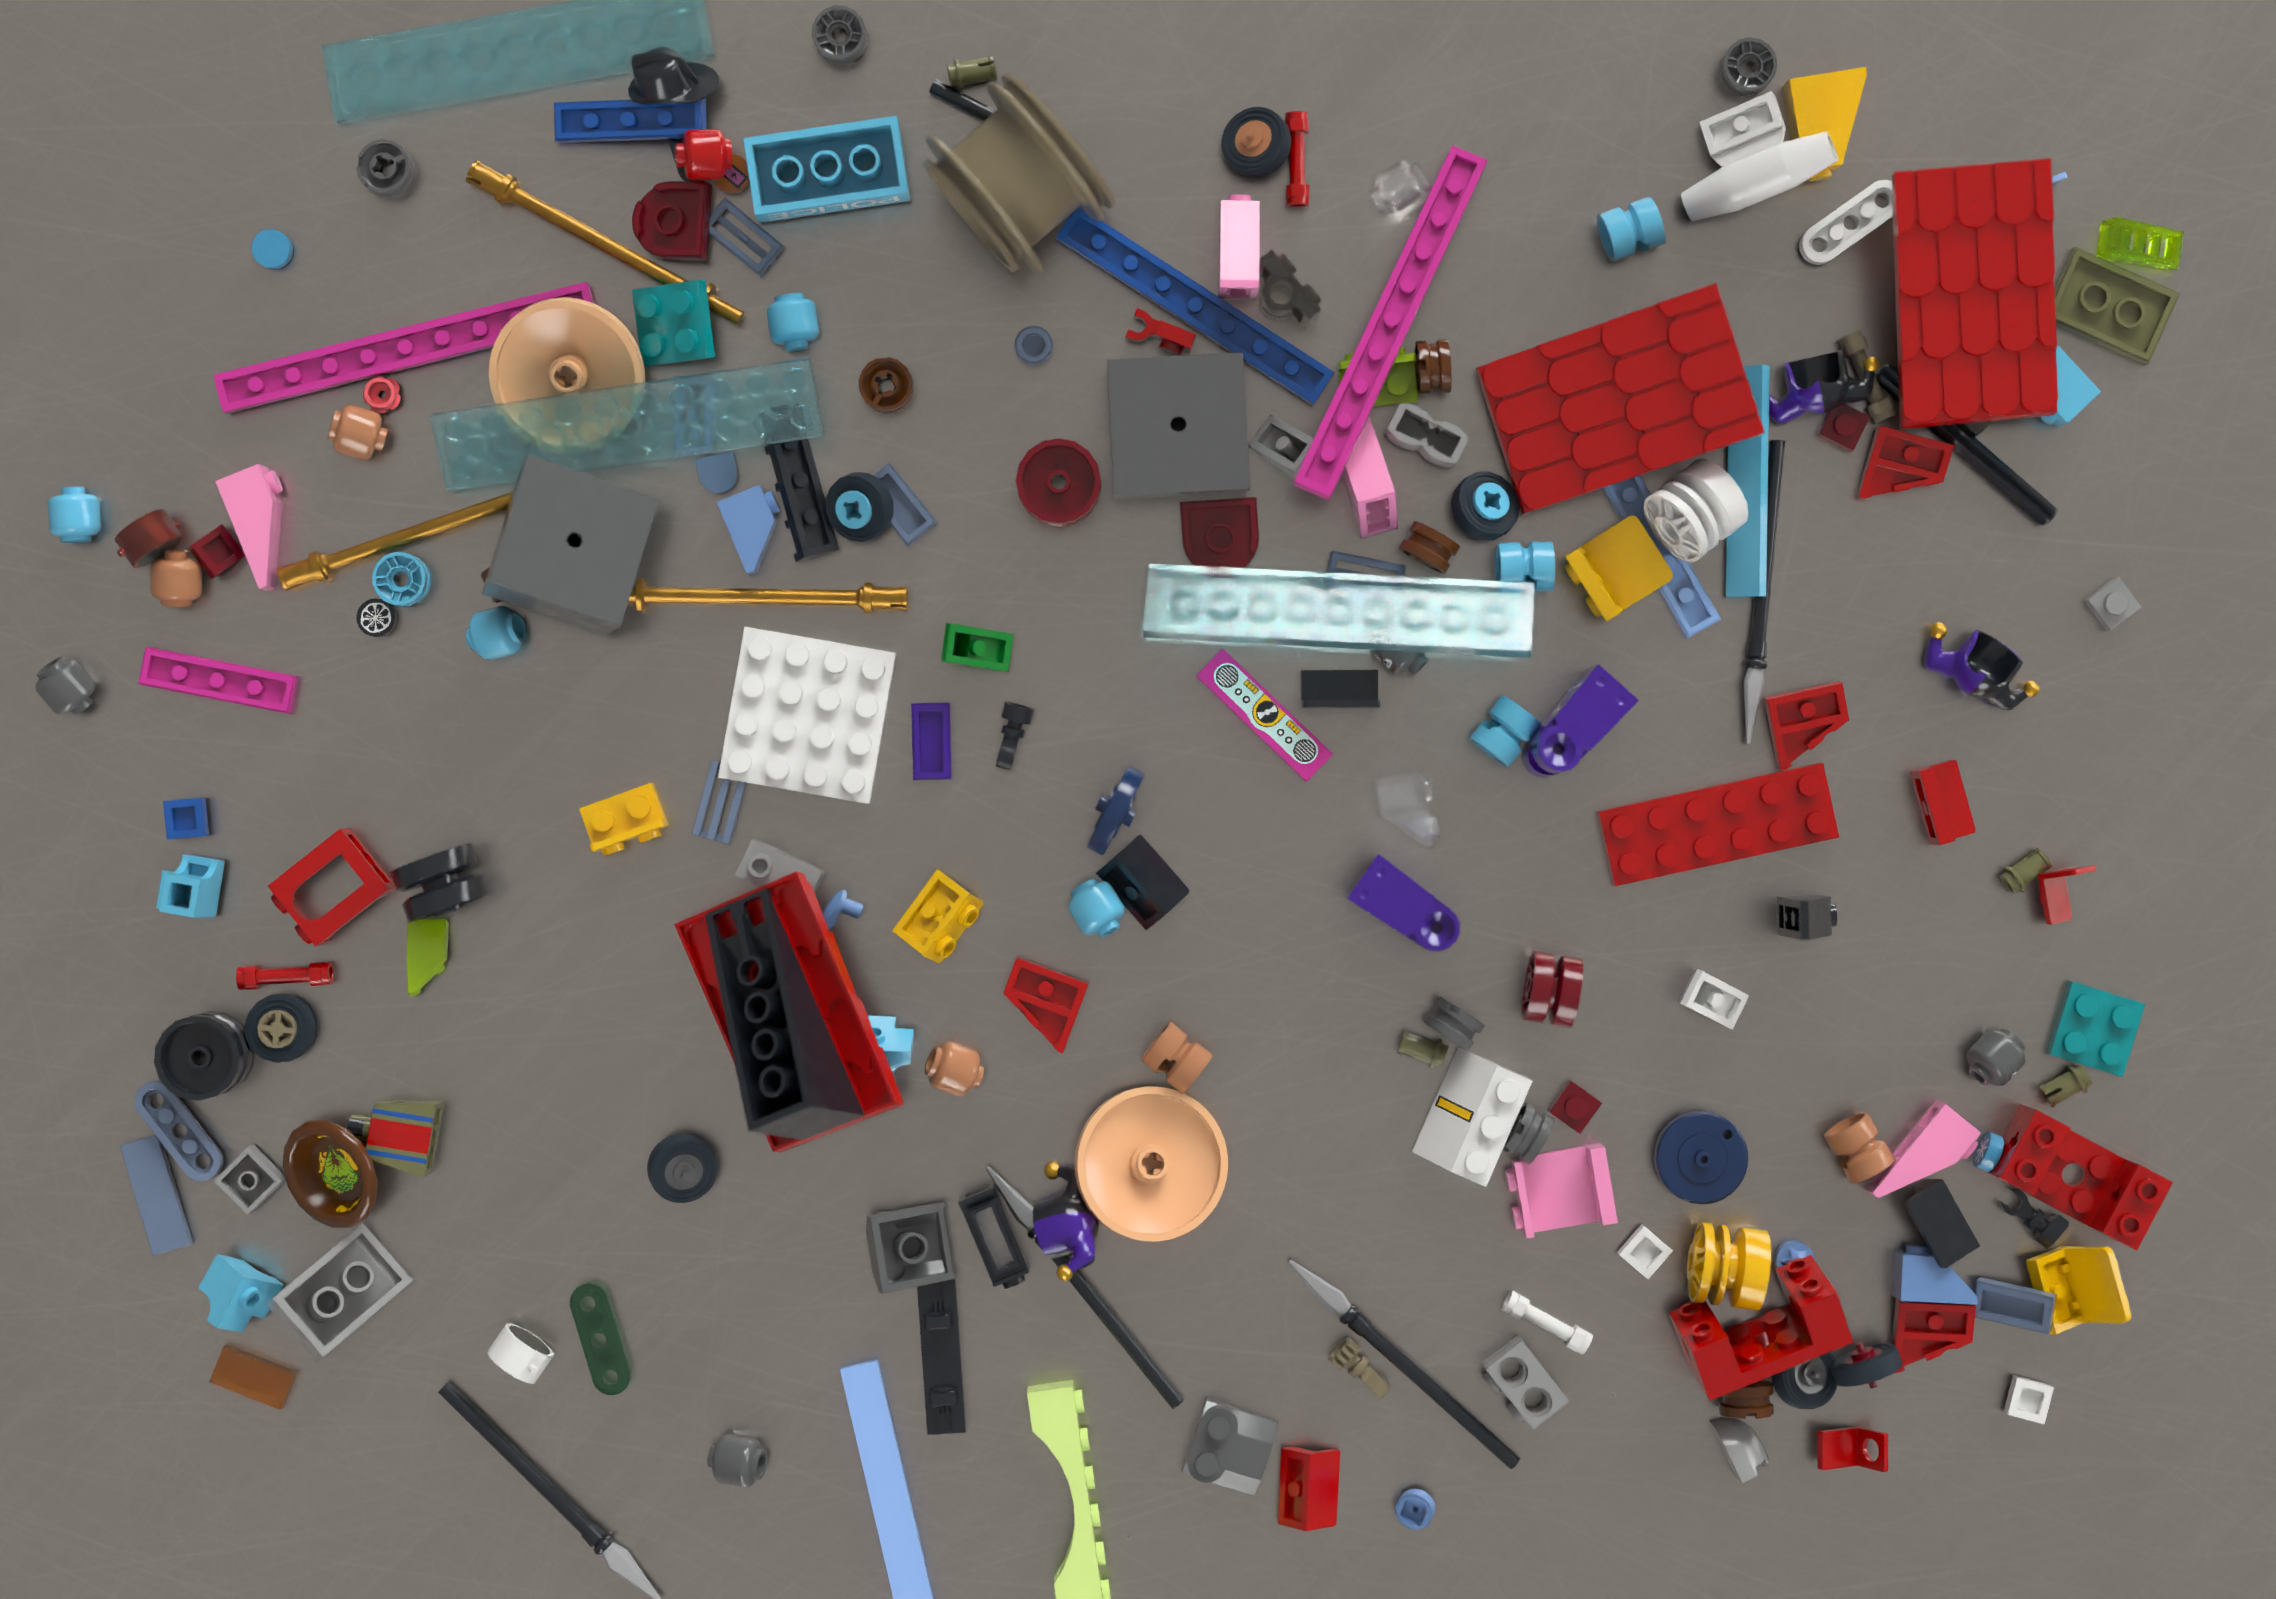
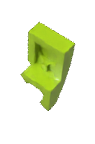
M422 919L412 923H408L407 920V987L410 997H416L422 992L420 989L436 974L440 975L446 969L443 964L447 960L449 923L446 919Z

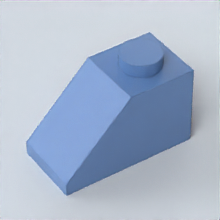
M760 485L717 502L746 574L750 576L759 572L778 525L775 514L781 512L772 490L765 493L764 488Z
M1906 1244V1250H1894L1892 1296L1898 1300L1978 1305L1977 1295L1950 1266L1948 1268H1940L1927 1245Z

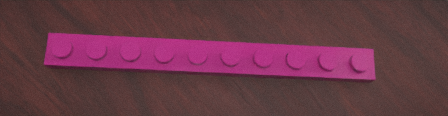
M1452 145L1294 480L1295 486L1330 500L1483 174L1487 159Z
M583 282L214 374L213 377L222 412L228 414L373 378L374 376L385 375L493 348L504 326L515 315L532 304L552 298H575L594 303L590 285L588 282Z

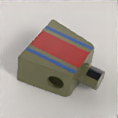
M380 1101L373 1105L371 1117L352 1114L347 1129L356 1138L367 1140L366 1151L373 1161L419 1177H425L432 1173L444 1101Z

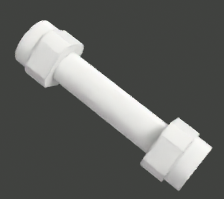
M1513 1290L1510 1291L1502 1305L1501 1310L1517 1320L1524 1318L1564 1340L1566 1347L1581 1355L1587 1351L1593 1339V1334L1576 1324L1573 1327L1568 1326L1530 1305V1300L1527 1297Z

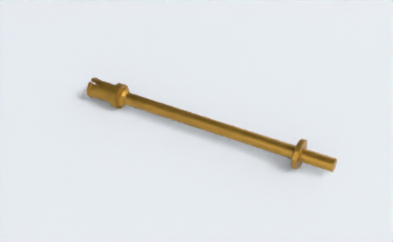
M476 160L471 165L467 173L466 182L495 196V201L501 205L514 202L663 285L688 281L520 189L516 177L510 174L504 176L482 164L479 160ZM709 283L706 286L709 310L738 325L744 315V311L715 296L716 286Z
M513 491L329 555L319 553L318 551L311 552L308 555L309 558L283 567H277L279 580L286 591L316 579L319 582L328 580V575H330L333 569L508 510Z
M637 578L636 587L632 589L629 602H636L637 611H644L646 602L857 605L860 609H864V613H872L873 609L907 611L908 592L907 586H873L872 582H865L864 586H861L858 590L646 587L644 578Z

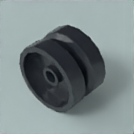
M472 843L424 857L390 872L397 891L407 892L420 887L423 889V892L407 898L402 904L408 923L431 916L437 918L467 907V903L490 894L484 875L473 874L460 879L457 874L473 868L478 862Z
M205 1012L177 1020L163 1031L155 1046L154 1065L160 1081L171 1093L183 1099L202 1101L230 1092L241 1084L252 1067L253 1051L246 1040L245 1029L237 1020L222 1013Z

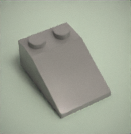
M362 1223L268 1301L266 1305L317 1362L413 1280L365 1224Z

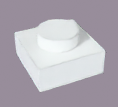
M1641 1224L1617 1253L1649 1280L1673 1250Z
M2013 1375L2003 1412L2010 1416L2045 1424L2054 1387Z

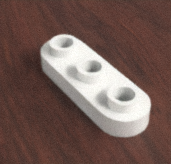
M1879 180L1874 182L1809 228L1802 235L1799 243L1800 253L1803 258L1815 265L1828 263L1893 217L1892 181ZM1877 195H1881L1886 199L1887 204L1885 208H1880L1876 205L1875 197ZM1846 217L1852 218L1855 221L1854 230L1845 228L1844 219ZM1818 239L1823 242V252H1817L1813 249V240Z

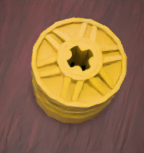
M1700 1222L1695 1230L1687 1259L1688 1292L1691 1302L1704 1303L1708 1296L1710 1305H1719L1727 1289L1731 1307L1755 1311L1760 1310L1767 1293L1770 1276L1771 1243L1768 1231L1741 1227L1735 1234L1733 1243H1731L1727 1225H1718L1714 1232L1712 1223Z

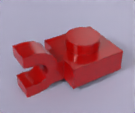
M1136 309L1134 317L1142 320L1146 327L1139 333L1128 329L1125 336L1126 339L1142 342L1151 336L1155 340L1160 341L1159 348L1178 356H1180L1182 351L1190 354L1196 334L1165 321L1153 319L1144 310Z

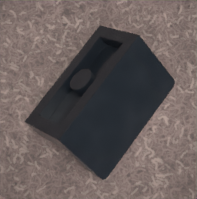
M1301 670V709L1380 708V700H1378V670Z
M1138 835L1121 852L1096 872L1102 881L1112 885L1123 905L1145 930H1148L1164 917L1190 892L1188 887L1142 835Z
M1925 1179L1914 1186L1917 1194L1907 1199L1904 1205L1940 1268H1948L1980 1247L1943 1179Z

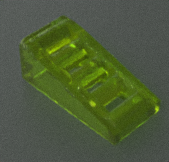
M2116 216L2102 221L2096 256L2114 262L2177 270L2180 264L2184 232ZM2135 234L2133 250H2130L2131 235ZM2147 236H2150L2149 251L2146 254ZM2163 238L2166 239L2164 257H2159L2161 239Z

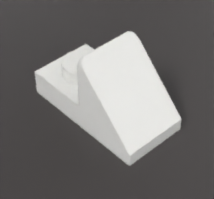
M1694 969L1678 1003L1733 1030L1749 995L1702 970Z

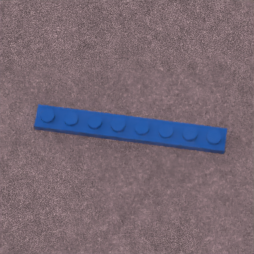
M1080 207L1070 214L1056 236L1058 241L1230 353H1243L1244 362L1312 406L1335 373L1105 222L1095 221Z

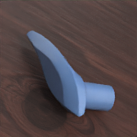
M845 890L838 892L830 899L822 911L828 929L835 925L840 912L858 919L862 912L863 904L847 899Z

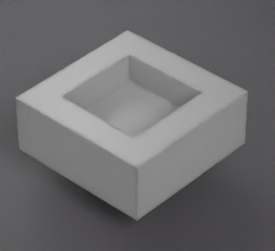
M2120 577L2113 578L2084 600L2106 631L2112 630L2142 608Z

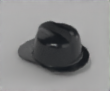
M658 47L646 53L632 56L631 64L634 79L628 87V94L636 103L643 105L697 102L713 94L719 85V75L713 68L705 64L686 62L672 48Z

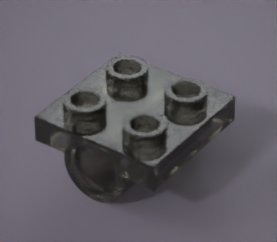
M1271 249L1259 260V275L1265 281L1259 298V309L1262 315L1272 322H1283L1294 316L1304 330H1306L1319 317L1322 309L1318 304L1321 302V299L1308 283L1302 286L1293 274L1297 270L1292 262L1283 253L1277 256ZM1276 291L1283 292L1288 296L1289 302L1278 304L1272 300L1270 294Z

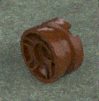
M1438 339L1435 344H1428L1426 340L1416 341L1415 372L1418 394L1427 395L1431 390H1438L1440 394L1450 393L1452 374L1448 340Z
M890 357L876 358L869 362L861 371L859 391L866 404L874 411L890 414L904 409L911 401L914 383L907 367L899 360ZM884 379L892 380L894 390L884 391L883 393L879 388L880 382Z
M1414 521L1409 529L1410 537L1408 540L1404 539L1398 549L1407 556L1411 555L1415 558V561L1436 572L1446 574L1450 566L1448 560L1451 556L1457 554L1460 546L1435 529Z
M1760 1380L1723 1395V1401L1719 1403V1414L1725 1417L1746 1419V1416H1755L1756 1419L1771 1417L1774 1414V1405L1770 1402V1396L1773 1394V1383L1767 1380Z

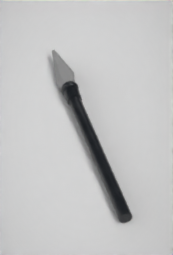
M1770 440L1766 597H1755L1751 640L1748 643L1747 657L1749 658L1744 662L1747 668L1744 680L1747 744L1751 742L1764 687L1763 669L1767 668V661L1764 658H1767L1766 634L1785 452L1784 440Z
M987 1167V1172L1013 1216L1028 1230V1237L1035 1239L1034 1242L1041 1249L1034 1230L1033 1207L992 1168ZM1069 1256L1052 1259L1057 1267L1062 1264L1067 1265L1071 1260ZM1080 1270L1073 1273L1069 1282L1172 1409L1179 1406L1184 1401L1183 1397Z
M1290 1260L1288 1262L1325 1310L1340 1317L1339 1320L1342 1324H1348L1347 1327L1367 1340L1509 1469H1513L1518 1464L1520 1457L1380 1333L1361 1311L1358 1312L1356 1305L1349 1303L1342 1291L1294 1261Z
M450 1382L441 1388L438 1393L582 1534L581 1537L590 1547L594 1546V1553L601 1555L610 1571L652 1599H661L626 1548L613 1542L612 1536H605L606 1532L595 1523H592Z

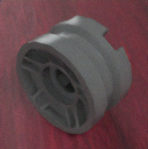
M836 5L826 8L816 17L812 25V38L818 53L825 61L833 65L845 66L854 63L859 56L864 54L868 35L862 18L855 10L846 6ZM841 28H844L847 34L846 39L842 42L835 41L832 34L840 32Z
M1748 37L1738 40L1729 47L1720 60L1718 69L1720 82L1728 92L1735 96L1746 98L1750 95H1757L1766 88L1776 74L1777 59L1775 52L1769 44L1758 38ZM1751 61L1754 64L1752 73L1746 74L1742 71L1741 64H1748Z
M380 139L370 142L358 155L359 161L358 167H356L358 177L371 193L380 198L391 200L402 197L410 191L415 182L416 168L414 161L402 146L391 140ZM392 164L389 169L390 175L385 176L383 173H380L382 165Z
M1439 996L1435 1003L1436 1010L1433 1014H1428L1423 1022L1469 1051L1474 1044L1472 1041L1475 1033H1481L1485 1025Z
M1525 1103L1519 1111L1503 1150L1509 1154L1515 1152L1519 1154V1159L1527 1164L1532 1163L1550 1134L1554 1118L1546 1113L1542 1115L1536 1113L1535 1107Z

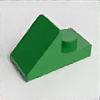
M946 623L941 662L1008 672L1014 634Z

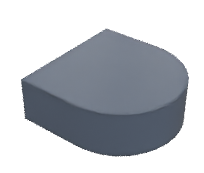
M733 451L695 459L699 480L708 491L714 494H724L731 491L737 484L738 468Z

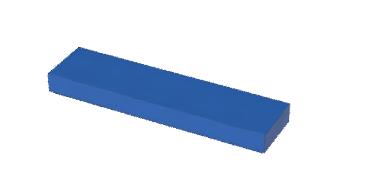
M632 99L554 103L555 142L558 143L683 139V135L687 130L707 129L706 99L690 103L643 105L634 102Z

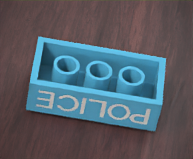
M897 116L743 138L754 214L759 223L911 201L902 134Z

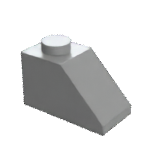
M1270 414L1248 446L1295 480L1314 438Z

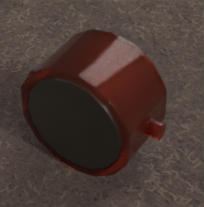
M164 509L147 513L127 525L117 534L114 539L120 548L117 550V553L120 557L125 555L133 568L137 569L149 565L155 559L163 557L165 550H173L181 543L183 536L178 530L181 527L178 521L173 522Z

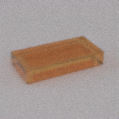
M226 1344L222 1348L209 1382L282 1410L298 1372Z

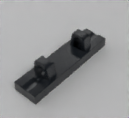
M956 1279L918 1286L927 1435L966 1433ZM953 1387L946 1392H936L934 1388Z

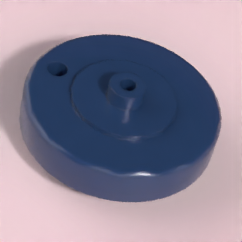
M1128 766L1110 797L1102 794L1095 810L1101 812V815L1094 826L1096 829L1087 844L1088 849L1104 855L1121 825L1130 826L1137 813L1130 807L1137 796L1136 792L1145 776L1143 772Z
M1691 1111L1677 1116L1663 1128L1655 1144L1654 1165L1662 1184L1672 1194L1689 1203L1711 1204L1725 1199L1739 1187L1748 1167V1150L1742 1134L1729 1120L1708 1111Z

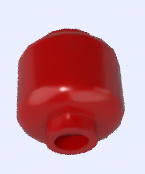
M718 129L687 130L683 135L682 143H675L676 167H683L686 177L691 180L723 178L726 170L732 169V145L730 138L725 139L723 133Z

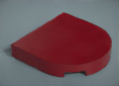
M667 181L653 186V189L641 201L636 203L632 215L633 232L642 247L655 257L664 260L707 261L712 185L709 182Z
M1256 497L1180 502L1183 548L1188 560L1195 568L1210 576L1225 577L1240 572L1252 561L1259 544Z

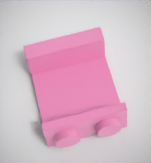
M1596 1143L1539 1153L1530 1164L1523 1162L1519 1157L1509 1158L1511 1168L1505 1169L1506 1182L1509 1192L1515 1191L1517 1206L1511 1207L1515 1230L1522 1229V1234L1527 1239L1534 1238L1535 1232L1599 1222L1603 1226L1618 1223L1606 1149L1602 1144Z

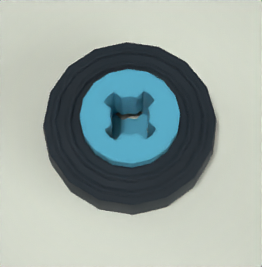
M854 472L840 477L829 488L826 497V514L830 524L839 535L850 541L865 542L880 536L889 527L893 517V500L889 489L879 478L870 473ZM855 502H857V506H858V510H857V511H856V509H855V504H854Z
M1476 472L1464 478L1454 490L1451 501L1453 517L1459 527L1469 536L1479 540H1495L1508 533L1517 522L1520 511L1519 501L1512 485L1502 476L1492 472Z

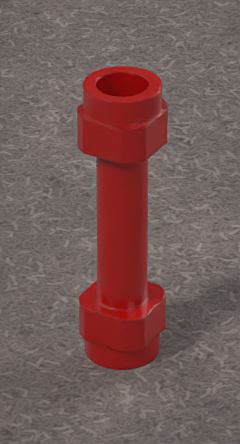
M1291 111L1285 113V123L1291 135V148L1289 152L1290 185H1286V206L1307 207L1309 206V185L1305 184L1304 135L1309 132L1308 113L1304 111Z
M313 962L309 964V967L260 969V966L238 967L236 971V983L239 990L260 989L261 985L303 982H310L311 986L332 985L334 981L332 962Z

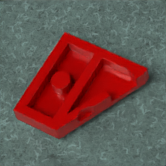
M1016 957L1003 994L1026 1016L1027 1020L1042 1033L1058 1052L1063 1053L1089 983Z

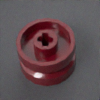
M1057 438L1042 441L1028 450L1019 463L1016 485L1020 502L1031 517L1043 525L1061 528L1076 525L1090 515L1099 500L1101 478L1098 464L1087 449L1075 441ZM1059 475L1062 480H1066V485L1062 489H1055L1051 485L1053 484L1052 478Z

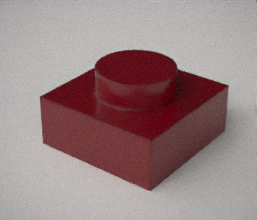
M1845 403L1840 404L1828 411L1816 436L1848 452H1852L1871 416Z
M223 524L188 548L211 579L245 556L243 550Z
M1569 1080L1547 1111L1581 1134L1602 1102Z

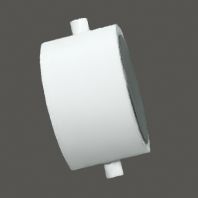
M506 1323L487 1351L490 1359L501 1369L529 1384H534L554 1355L552 1350L541 1339L528 1330L512 1323Z

